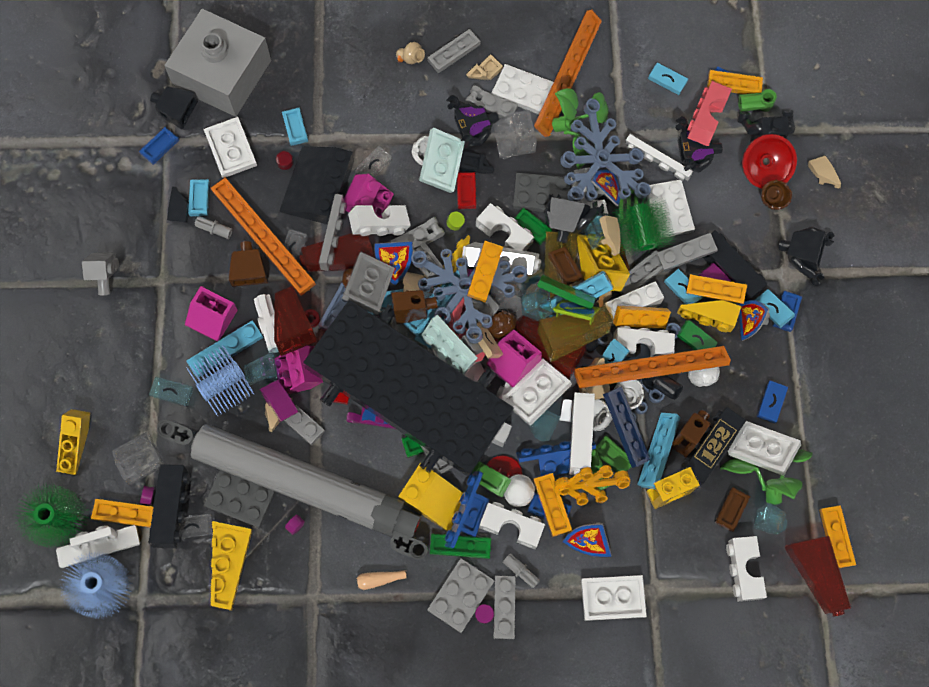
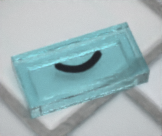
M155 377L149 396L188 406L194 388Z

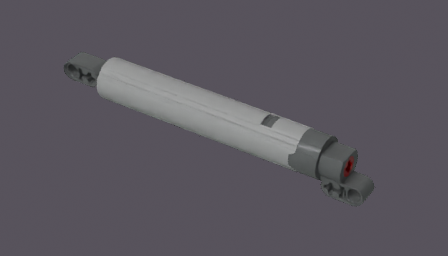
M163 420L157 426V432L161 437L181 445H192L190 454L191 458L333 515H340L348 521L392 537L390 541L392 549L414 559H422L429 552L427 542L414 537L422 516L405 510L406 502L368 486L353 483L350 479L209 424L203 425L199 432L191 427L170 420ZM170 424L172 432L167 434L165 429ZM179 433H187L190 438L186 439V437L179 435ZM401 537H403V542L409 544L412 540L413 543L411 544L409 551H407V548L409 546L402 545L398 547V542H396V539H400ZM416 544L423 545L425 549L423 555H417L414 552Z

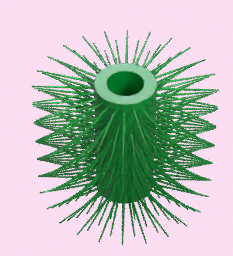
M638 202V204L631 206L630 209H617L626 210V212L619 211L625 214H615L619 215L616 217L620 218L623 215V219H621L622 225L619 226L621 227L619 229L623 227L625 229H623L624 231L620 230L623 233V236L621 235L620 237H623L622 239L624 237L627 238L624 241L625 246H620L625 249L622 251H626L627 246L636 252L640 250L645 252L646 250L649 251L657 248V245H669L661 243L665 242L664 240H671L669 237L671 234L668 231L673 230L667 227L672 224H664L670 223L664 220L669 217H665L667 215L662 214V211L667 210H662L665 208L661 207L658 210L659 205L662 204L655 203L654 205L651 203L650 205V202H642L641 204Z
M52 487V491L50 489L51 494H49V491L47 494L44 491L43 496L40 494L38 498L36 496L32 497L36 502L32 501L29 506L34 511L22 509L29 511L22 512L29 520L21 518L23 519L22 521L18 520L22 523L26 520L25 522L29 525L26 528L33 530V533L28 537L37 541L38 545L48 543V545L51 544L52 546L53 543L55 547V542L57 544L56 539L58 541L61 540V542V537L63 541L64 538L65 540H70L68 537H65V532L69 533V531H72L74 533V529L81 531L73 526L75 524L70 522L83 524L74 520L86 521L78 518L89 517L78 514L80 512L86 513L74 508L76 506H74L73 501L76 498H66L69 495L71 496L70 493L73 491L61 490L63 487L59 490H54ZM71 512H72V513H75V514H77V515H79V516L76 517V518H75V517H71V516H75L74 514H71Z

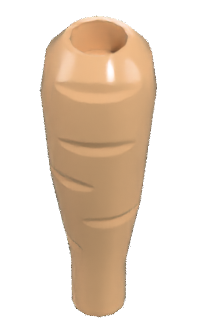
M404 570L398 572L363 573L357 577L358 588L367 590L396 580L405 579L406 572Z

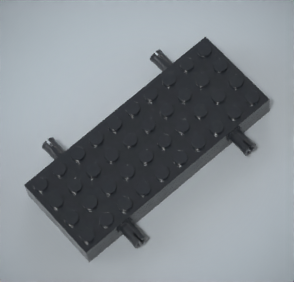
M348 300L303 362L305 369L330 385L320 400L324 404L327 403L326 405L330 407L338 394L343 393L427 449L429 453L419 465L423 470L427 466L426 472L431 473L437 461L442 459L469 477L514 409L513 406L487 390L496 374L493 371L490 373V369L485 368L479 380L474 382L390 327L388 324L395 316L394 307L393 309L391 308L392 305L388 304L378 318L351 300Z

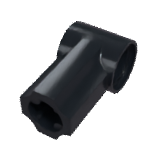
M667 375L641 379L647 389H657L674 400L679 397L683 390L681 384Z

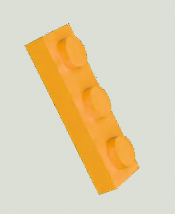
M714 70L709 71L708 88L713 81L731 88V93H762L763 77Z
M484 241L467 293L468 297L486 302L503 246Z
M690 274L686 294L744 304L747 285Z
M617 306L613 324L615 326L665 329L671 311L668 308Z
M553 473L534 478L533 481L552 537L571 532L572 528L561 496L554 490L555 478Z
M95 499L91 519L150 528L153 507Z
M841 505L820 509L819 512L834 569L855 566L856 562Z

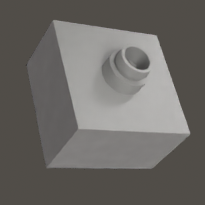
M201 9L164 66L174 88L192 91L197 99L236 117L271 62L265 37Z

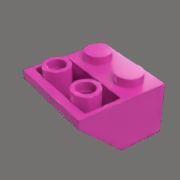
M370 174L355 175L344 197L346 211L349 213L356 205H372L374 213L382 219V213L389 206L394 193Z
M200 286L190 303L185 326L218 342L238 310L233 302Z
M512 330L498 343L503 355L499 358H489L487 366L510 386L514 387L542 360L540 350L517 331Z
M296 345L274 359L278 382L287 394L309 390L323 383L322 379L305 369L303 364L315 346Z

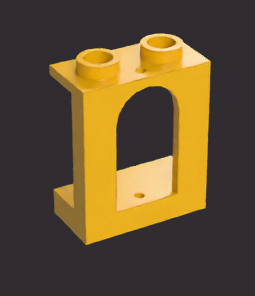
M691 467L655 482L654 486L656 489H649L646 493L654 509H657L692 493L700 485Z

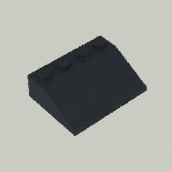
M302 146L279 211L328 225L335 194H344L354 164L353 152L337 147Z

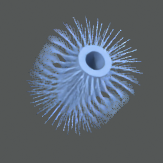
M223 345L222 347L228 358L220 348L219 350L226 363L217 350L215 351L225 367H222L212 352L213 357L221 368L220 370L208 354L217 372H215L205 357L214 373H211L204 362L203 364L210 374L209 377L199 362L198 364L207 378H204L197 368L203 378L201 381L192 368L200 381L197 383L190 373L197 389L211 407L209 399L217 407L212 397H215L222 407L216 397L217 394L227 407L220 392H222L232 407L223 392L224 390L235 404L227 388H229L235 399L239 402L230 387L233 386L236 393L242 399L234 384L237 385L246 398L238 381L250 396L245 385L242 383V380H244L246 386L254 395L247 380L244 378L242 370Z
M95 553L93 561L91 558L90 562L87 561L85 563L84 561L82 563L81 561L78 565L73 563L77 568L69 565L79 573L75 574L82 578L69 574L78 578L66 577L70 579L68 581L72 583L71 585L77 587V589L69 586L65 587L70 588L72 591L65 588L62 589L68 591V593L65 592L72 597L76 596L77 598L74 601H79L80 607L82 606V608L84 607L88 611L90 609L88 617L94 615L96 618L98 616L99 619L101 615V618L103 616L104 619L109 608H120L111 600L123 605L113 597L115 596L114 594L122 596L116 592L127 594L123 592L126 590L120 588L119 586L121 585L117 584L127 585L121 580L127 581L125 578H128L121 574H116L123 569L121 565L115 570V565L113 566V564L111 565L107 561L103 563L101 558L99 562V557L97 563V555L95 560Z

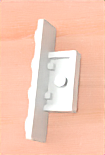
M135 525L116 531L111 527L101 526L96 528L94 532L78 533L76 537L70 538V545L56 549L59 567L74 565L73 563H81L83 559L88 561L89 557L90 560L91 558L94 559V553L95 558L96 555L98 558L101 555L104 556L105 554L108 555L140 545V539Z

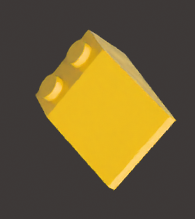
M578 235L577 244L583 280L585 281L604 271L614 286L611 291H622L630 273L620 254L613 256L608 244L603 245L601 243V240L605 237Z
M418 465L398 498L405 501V505L444 530L449 531L454 523L452 518L460 508V498L463 492L431 470V473L426 472L427 467L423 470Z

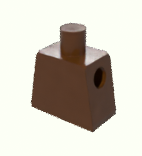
M249 241L241 242V251H234L231 254L229 271L231 286L268 283L259 250H252V243Z
M423 290L391 293L397 325L427 318L426 310L438 308L436 297L424 298Z
M700 410L698 414L693 413L674 439L671 448L686 458L710 426V422L707 421L710 415L704 410Z

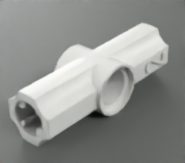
M259 295L254 299V303L259 316L258 323L261 332L264 334L269 353L280 352L285 349L280 332L281 326L277 313L274 311L270 295Z

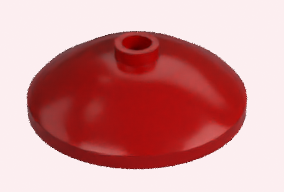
M775 134L762 135L753 140L746 148L742 159L745 177L752 185L760 189L772 180L787 183L793 176L797 165V155L793 145L786 138ZM767 158L768 162L764 165L763 160Z

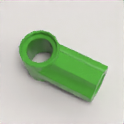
M766 89L762 93L739 95L738 106L740 111L761 110L768 112L772 109L777 95L771 89Z

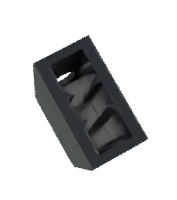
M166 87L162 95L153 92L150 97V102L156 104L155 109L158 115L182 130L198 103L194 92L173 87Z

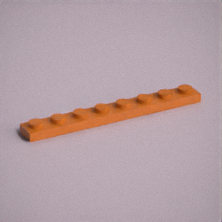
M593 10L586 11L535 122L534 127L544 137L551 135L553 130L552 121L554 118L559 117L562 110L555 93L562 89L572 88L602 22Z
M226 178L210 188L300 296L316 285L315 281Z
M720 346L574 369V375L579 388L727 366L730 365L731 359L725 347Z

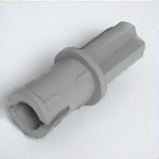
M200 216L195 220L196 227L209 231L211 235L216 234L226 239H230L233 228L221 225L216 220L213 222Z
M512 553L504 559L503 564L516 574L515 577L519 576L532 588L537 586L540 580L526 568V564L524 565Z

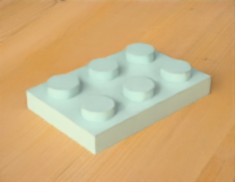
M436 128L430 129L419 181L449 193L454 192L465 141H460V138Z
M438 315L431 319L421 335L426 344L430 345L437 352L439 358L464 375L478 359Z

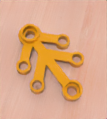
M609 465L602 466L594 474L591 468L586 467L581 469L572 478L561 477L557 479L554 490L559 495L572 496L576 499L578 505L587 504L588 497L586 493H580L577 489H583L595 496L597 503H604L608 499L607 494L604 490H599L596 487L616 485L618 488L624 489L630 485L631 480L627 471H618L613 475L612 468Z

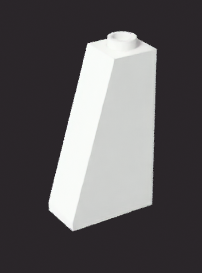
M474 242L463 246L462 258L467 260L468 266L476 267L483 243ZM503 247L498 262L499 264L501 261H508L511 268L509 272H512L515 266H524L530 275L536 273L541 266L539 253ZM504 265L501 268L506 269L508 266Z
M574 393L569 475L575 476L581 469L591 468L595 394Z

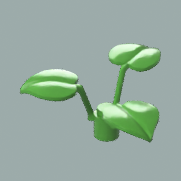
M570 88L559 90L555 95L560 102L564 116L553 119V130L555 132L564 131L565 135L575 136L573 138V151L576 156L590 155L584 149L579 150L574 146L575 140L581 137V135L570 131L571 124L575 120L589 116L585 114L575 117L578 107V98L575 91ZM598 92L592 98L596 99L600 104V109L596 112L598 123H604L608 118V105L604 95ZM576 164L577 170L581 169L585 164Z
M799 449L793 462L807 461L812 457L813 452ZM738 458L727 461L720 468V470L724 469L739 474L755 471L762 485V491H766V502L769 504L782 503V494L794 499L803 486L802 481L795 478H784L783 475L780 476V479L768 480L767 485H765L759 468Z

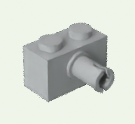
M92 253L82 261L84 280H97L98 295L111 294L109 278L119 268V260L116 258L115 253Z

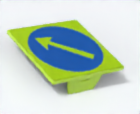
M562 299L553 310L557 313L556 317L560 314L590 320L591 325L600 308L593 306L589 310L569 300Z

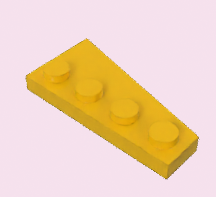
M212 521L211 606L232 610L253 530Z

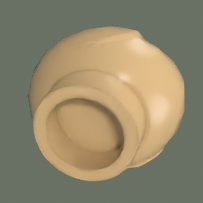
M410 42L405 49L400 48L397 50L396 57L398 62L405 61L407 64H415L423 61L425 52L420 44Z

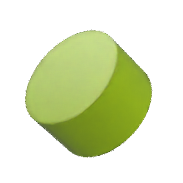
M452 212L447 218V226L451 230H459L463 226L465 218L460 212Z

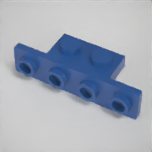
M592 439V449H596V444ZM564 441L555 446L542 445L540 448L533 450L525 448L521 452H517L516 456L519 462L538 459L540 476L551 473L553 475L569 473L571 442Z
M476 471L469 476L467 490L460 498V508L452 518L453 526L445 536V547L454 548L460 532L476 537L490 500L476 493L483 472Z

